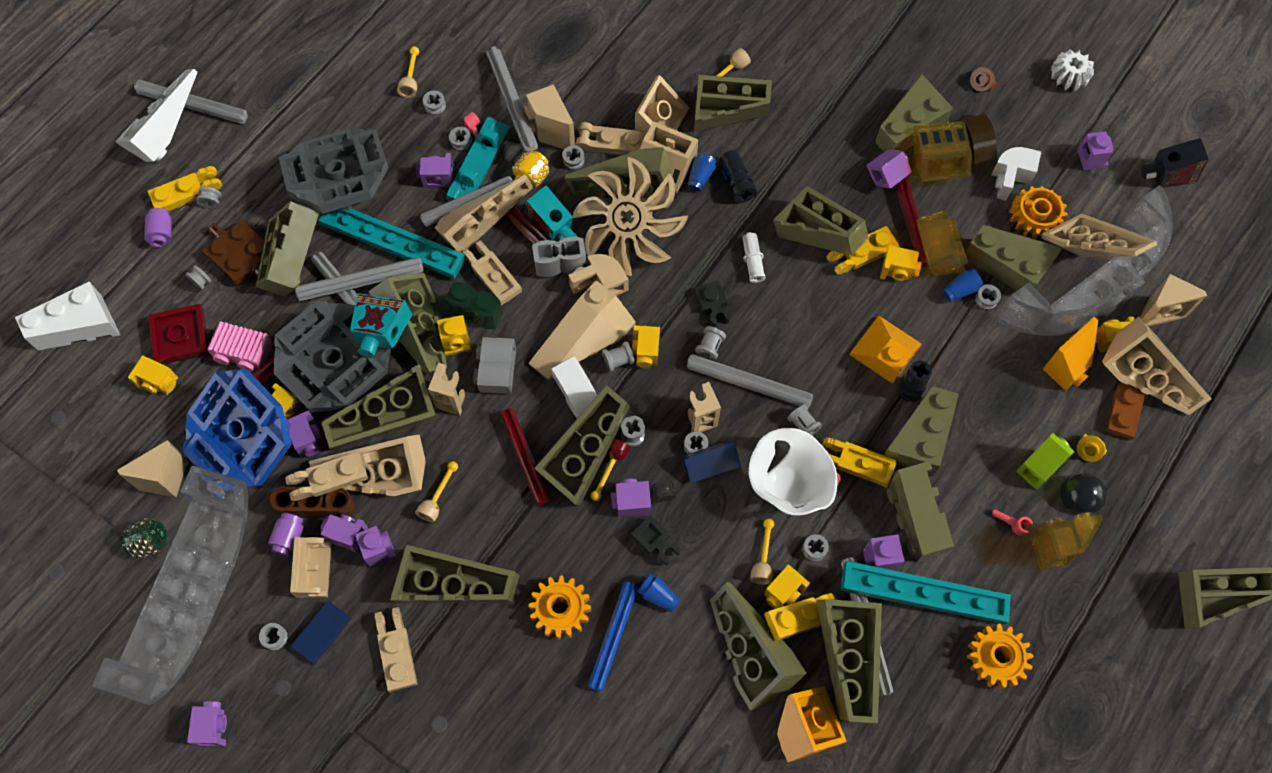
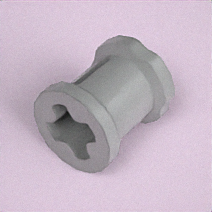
M708 326L704 329V337L701 344L696 347L695 352L700 357L715 361L718 357V348L721 342L725 340L726 335L723 331Z
M624 342L622 346L609 351L606 349L602 350V356L609 372H613L616 367L627 363L632 365L635 362L628 342Z
M804 404L795 409L787 419L789 422H793L798 429L814 435L820 430L822 424L815 421L808 412L809 407Z
M638 416L626 417L621 424V439L630 447H637L641 445L645 438L643 420ZM633 429H637V432L634 431L632 434L628 433V431L632 432Z

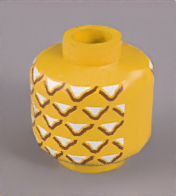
M537 151L523 153L512 169L515 179L525 174L533 188H537L549 173L548 160Z

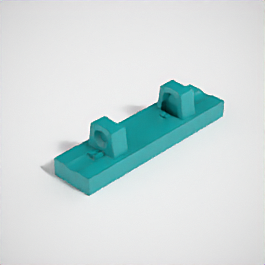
M487 117L446 194L447 200L452 201L480 188L509 133L510 126ZM484 141L485 143L491 145L492 147H490V146H488V145H485V144H483V143H481V142Z

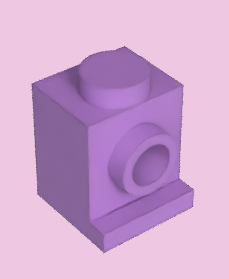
M1106 131L1086 134L1077 149L1083 170L1107 168L1109 166L1108 159L1113 153V144Z
M446 153L445 157H421L420 163H416V176L421 178L423 188L451 187L454 173L451 153Z
M309 410L288 419L291 424L290 439L301 458L319 453L321 446L318 440L322 436Z
M330 514L322 522L321 536L327 542L357 553L359 544L355 534L367 530L368 527L363 520L357 519L356 522L355 519L347 515L340 514L339 517Z
M375 526L355 534L363 558L370 568L396 557L387 531L381 533L378 527Z
M207 701L203 702L202 707L192 706L187 743L195 746H226V740L221 739V733H224L226 730L227 717L224 715V710L221 709L220 702Z

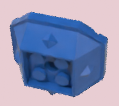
M247 369L215 372L187 413L186 440L183 445V453L216 489L263 485L292 445L289 435L291 424L284 415L282 405Z

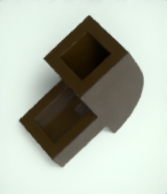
M965 115L960 117V120L951 122L952 132L958 135L957 129H963L966 141H963V156L966 159L977 164L997 158L996 135L987 115Z

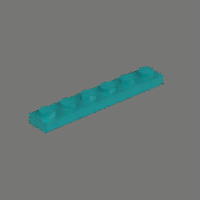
M340 208L322 214L318 220L323 227L402 259L409 260L419 257L423 267L454 280L466 259L465 254L353 209L346 210Z
M850 561L844 563L841 591L1004 625L1009 623L1011 599L1009 594Z

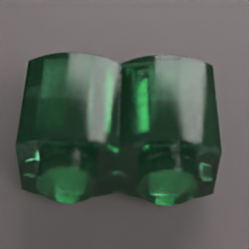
M453 282L445 297L449 311L454 316L463 315L464 320H473L478 326L485 329H496L503 316L501 302L495 295L484 291L477 292L466 283Z

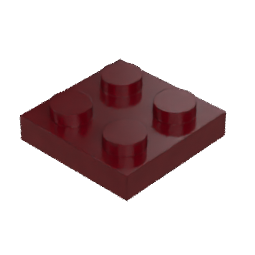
M201 304L148 315L154 361L165 364L210 354L207 350L208 338L204 309Z

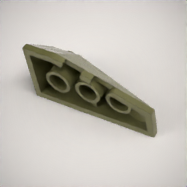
M664 147L639 149L566 174L565 180L572 194L603 198L609 194L588 175L597 171H608L617 174L623 179L625 192L628 195L630 193V176L627 157H631L641 162L650 175L651 185L643 197L647 201L669 173L672 176L671 163Z
M417 273L387 277L369 291L370 295L406 301L412 316L399 341L415 361L420 364L422 370L426 374L436 371L438 363L446 365L447 369L444 348L436 328L438 326L437 320L439 319L437 316H434L432 306L435 304V297L425 274Z
M726 582L710 599L719 632L724 634L728 650L725 651L727 659L732 660L736 673V676H733L735 686L751 711L789 691L806 672L788 645L782 639L774 640L766 621L730 582Z

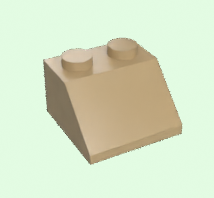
M554 84L527 94V105L524 108L532 132L536 134L538 140L561 149L575 145L573 121Z

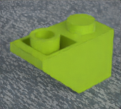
M1052 433L1016 472L1037 490L1075 451L1070 448L1066 440Z

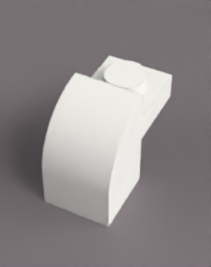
M1015 147L1005 151L1000 156L991 174L997 177L995 188H998L997 199L1007 200L1013 189L1014 181L1028 185L1031 184L1038 170L1041 151Z

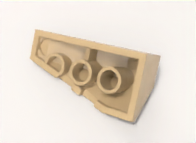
M524 174L452 210L449 214L444 215L434 228L456 251L462 253V251L469 249L533 186Z
M420 435L407 436L309 461L310 467L359 451L368 479L346 486L344 489L362 493L386 494L388 496H397L421 490L426 462Z

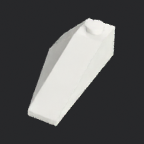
M195 69L185 70L164 91L163 95L166 97L153 102L148 107L147 112L149 114L141 119L136 118L115 142L146 162L162 159L167 152L165 148L170 144L197 71Z

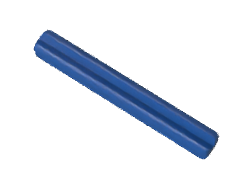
M623 583L588 683L589 688L601 692L605 686L638 590L637 585L633 583Z

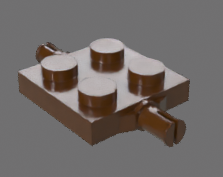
M243 220L226 231L219 228L216 223H212V226L209 225L207 230L216 239L202 249L203 254L237 286L254 275L258 277L265 240Z

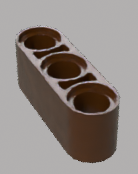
M279 487L270 496V504L279 515L289 513L300 518L325 519L330 514L339 517L340 514L351 516L355 510V502L344 488L317 497L311 496L297 501L291 500L290 504L286 507H280L281 502L286 498H290V492L302 487ZM319 498L316 506L308 507L310 500ZM345 498L346 503L344 506L336 508L335 503L339 499Z

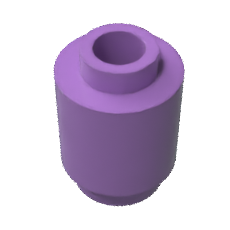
M152 208L145 216L144 239L153 247H163L171 242L172 218L167 210Z
M282 513L281 517L277 518L268 541V545L272 547V552L282 556H288L289 552L293 553L294 538L300 537L304 528L302 526V518L289 513Z

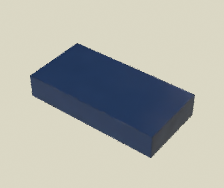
M733 439L682 456L690 483L741 467L736 443Z
M327 601L291 647L315 665L351 618Z

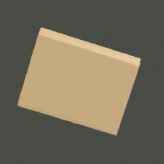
M660 75L656 76L635 112V130L646 131V134L653 121L677 131L689 109L687 104Z
M1170 274L1150 296L1140 318L1148 327L1186 318L1206 298L1207 294L1204 290Z
M167 440L117 471L119 475L139 491L177 497L188 461Z

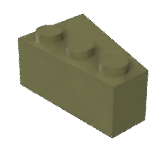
M699 75L694 132L767 116L771 100L772 80Z
M808 186L773 220L779 238L848 255H853L869 238L866 222L863 218Z
M932 386L886 450L884 456L895 459L897 461L896 465L904 468L930 461L932 470H928L927 473L929 476H934L941 465L959 394Z
M930 461L899 469L887 488L888 499L891 504H895L898 512L896 515L898 525L901 529L905 530L908 538L906 540L907 549L911 555L915 556L916 562L946 554L954 547L945 513H940L934 497L939 495L937 486L931 487L927 473L928 470H932Z
M1272 567L1202 569L1178 572L1185 628H1201L1221 618L1229 617L1244 609H1249L1272 600Z

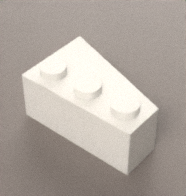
M90 282L15 317L23 337L38 351L71 345V342L84 339L92 341L100 336L111 335L114 337L120 335L102 295Z

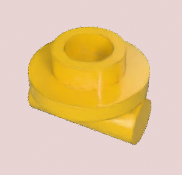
M1084 434L1077 445L1079 456L1088 462L1099 461L1107 452L1104 442L1099 437Z

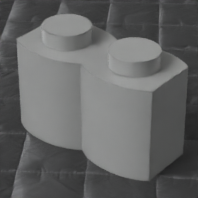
M567 237L558 242L544 240L532 245L537 276L552 277L561 272L572 274L579 267H587L583 238Z
M483 337L482 344L477 345L476 359L480 363L479 369H474L473 383L477 384L479 392L511 394L516 358L514 339Z

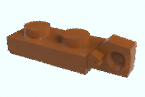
M1120 382L1116 386L1105 432L1132 440L1136 434L1145 393L1130 384Z

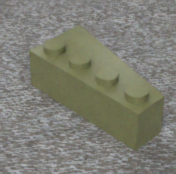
M418 364L411 368L410 371L396 377L388 384L369 393L366 397L349 405L321 423L329 448L335 450L435 419L437 415L422 367Z
M606 385L534 469L575 505L580 506L630 408L629 404Z
M406 545L390 600L396 603H512L519 574L515 571Z
M830 599L816 600L839 719L850 722L878 723L882 603Z

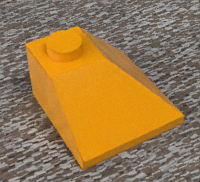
M878 316L851 351L850 356L893 384L922 344L881 316Z
M1095 317L1062 345L1043 368L1065 391L1073 384L1076 387L1080 386L1089 377L1086 371L1092 366L1098 319Z
M825 686L787 696L777 736L780 741L781 750L785 754L788 763L847 742Z

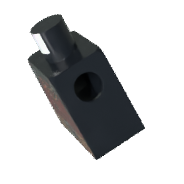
M1194 139L1159 150L1153 163L1142 165L1141 173L1143 179L1155 178L1160 188L1197 183L1209 160L1202 139Z

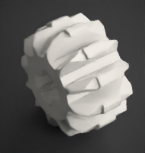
M1071 49L1066 53L1061 52L1051 67V79L1057 80L1056 86L1063 85L1065 91L1069 87L1074 91L1079 89V87L1084 88L1094 74V62L1088 60L1089 54L1083 56L1080 54V50L1074 53Z

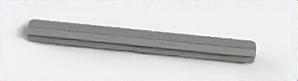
M493 46L490 50H487L488 59L524 151L531 153L538 148V144L501 51Z

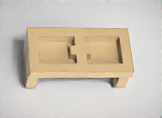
M438 363L428 391L436 409L460 416L465 392L464 389H461L459 396L457 394L456 386L459 381V374L455 371L452 380L449 381L446 375V365Z
M709 382L702 384L703 401L697 400L696 394L693 391L690 392V402L694 408V411L691 408L688 409V419L692 425L691 432H704L718 426L721 406Z
M318 537L294 538L290 593L296 598H328L331 542H326L324 538Z

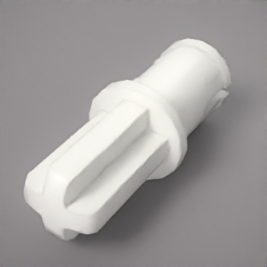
M749 232L742 237L745 250L743 259L747 263L750 282L758 283L766 279L762 264L764 255L760 252L756 233Z

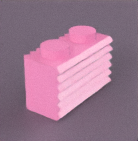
M220 321L207 350L213 356V360L220 364L228 365L229 362L237 364L239 368L252 372L253 369L260 370L266 364L274 343L266 333Z

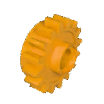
M1031 186L1028 191L1023 189L1019 196L1015 197L1012 202L1013 205L1009 210V213L1013 214L1010 221L1018 223L1015 229L1020 230L1022 228L1024 230L1023 236L1031 233L1033 239L1036 240L1038 235L1065 222L1064 220L1068 213L1064 212L1067 205L1063 204L1062 197L1054 193V190L1045 189L1043 186L1040 188Z
M563 576L559 577L558 582H554L552 577H549L548 586L539 583L541 592H532L531 594L532 598L536 600V602L529 603V608L536 611L530 615L531 620H539L536 624V629L539 631L545 628L546 637L554 633L557 640L561 639L562 634H567L571 638L573 630L582 631L581 622L588 623L589 621L585 613L591 612V606L584 604L590 600L589 594L581 595L584 591V586L581 584L574 587V578L565 583ZM558 602H564L568 605V608L564 613L558 614L553 611L554 605Z
M1001 624L994 626L993 630L990 626H987L983 629V633L978 632L974 635L977 642L972 641L968 645L973 650L972 653L967 655V659L973 662L970 669L971 671H977L979 674L978 680L983 678L987 680L988 687L997 683L999 689H1004L1008 683L1012 688L1018 685L1017 680L1023 681L1027 678L1023 671L1028 672L1032 670V666L1026 662L1033 658V654L1026 653L1025 650L1030 646V643L1022 644L1020 640L1023 634L1013 635V627L1011 626L1006 628L1005 631H1003ZM995 650L1000 651L1004 655V663L997 661Z

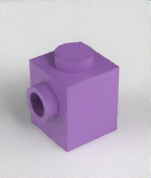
M887 149L866 165L875 186L891 189L912 173L908 164V157L903 151Z
M625 479L621 483H616V492L611 493L612 509H618V517L651 515L649 481L637 482L636 479Z
M891 535L871 538L864 548L866 564L888 570H898L904 563L899 536Z

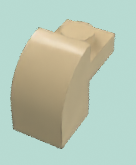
M593 254L587 256L588 266L579 267L572 274H569V284L574 294L589 288L595 281H598L616 296L629 290V279L617 260L608 255Z

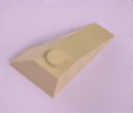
M1080 214L1041 234L1042 239L1080 257L1137 256L1157 245L1154 239L1085 214Z
M595 281L577 300L529 362V366L549 381L553 378L551 368L574 356L579 362L588 356L592 357L598 354L599 350L608 345L612 346L618 343L636 322L617 296L598 281Z
M1140 317L1116 333L1102 362L1120 382L1130 384L1147 395L1150 394L1187 415H1190L1211 400V397Z

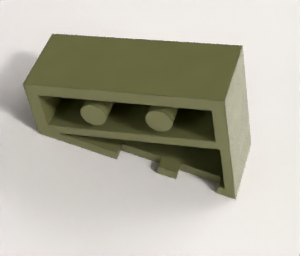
M922 74L880 126L875 143L883 152L887 149L905 151L922 140L921 132H926L927 136L933 133L932 131H937L947 125L953 107Z
M290 201L269 218L256 283L257 288L283 297L295 291V287L300 284V273L319 212Z
M983 225L969 244L963 258L1028 298L1052 265L1062 247Z

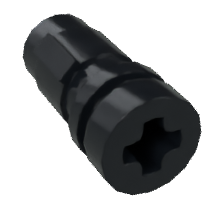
M730 150L725 152L720 157L723 166L721 171L726 182L729 183V189L734 201L744 203L753 199L757 194V189L751 176L748 175L738 151Z
M919 360L909 367L907 373L903 375L897 386V392L901 399L906 402H915L921 398L932 374L931 366L927 362Z

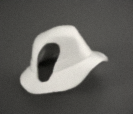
M781 428L767 433L758 442L750 459L749 478L752 488L761 498L790 515L809 514L825 509L833 503L837 491L836 467L828 452L812 435L796 428ZM777 440L788 442L790 446L788 453L768 473V468L775 455V442Z

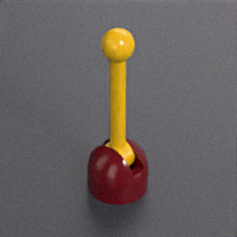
M613 439L608 449V455L611 458L596 491L591 493L593 501L601 499V491L615 462L625 459L631 447L623 441Z

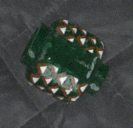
M145 518L129 525L125 529L122 546L132 556L138 559L146 558L160 552L164 548L168 538L166 528L159 521Z

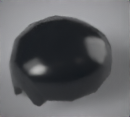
M1077 474L1063 482L1060 497L1067 509H1073L1079 512L1080 515L1096 513L1105 505L1107 492L1103 482L1091 474Z

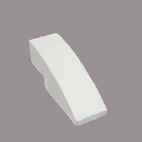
M574 356L551 369L553 378L566 397L567 404L578 419L598 395Z

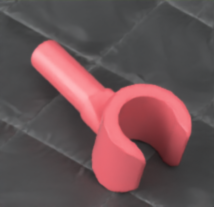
M471 112L464 118V127L477 138L479 132L476 127L480 124V120L476 114Z
M995 509L992 513V516L1011 525L1016 535L1029 533L1021 527V523L1026 526L1033 524L1032 520L1028 517L1015 519Z

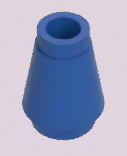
M698 153L697 157L693 158L687 184L688 188L697 192L701 191L716 169V160L712 156Z
M974 269L963 270L942 290V293L949 302L979 291V287L983 285V282Z
M651 573L637 591L642 595V599L669 612H672L680 601V598L676 596L658 575L655 577Z

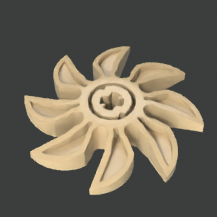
M627 157L630 193L626 194L623 179L617 174L608 171L593 172L588 177L605 189L613 201L610 204L601 197L586 198L576 207L573 218L596 214L606 215V223L593 225L588 230L585 238L586 253L588 256L596 254L606 239L614 232L616 238L608 250L609 256L619 262L626 275L632 276L629 254L630 239H633L636 255L641 259L652 263L667 261L671 257L656 246L647 237L646 232L649 229L659 237L672 236L684 227L688 215L669 219H654L652 216L654 210L668 208L672 203L675 195L674 180L669 173L654 194L645 201L643 198L644 194L651 185L650 175L641 162ZM627 212H633L634 215L631 216L634 217L633 221H626V218H628L626 216Z

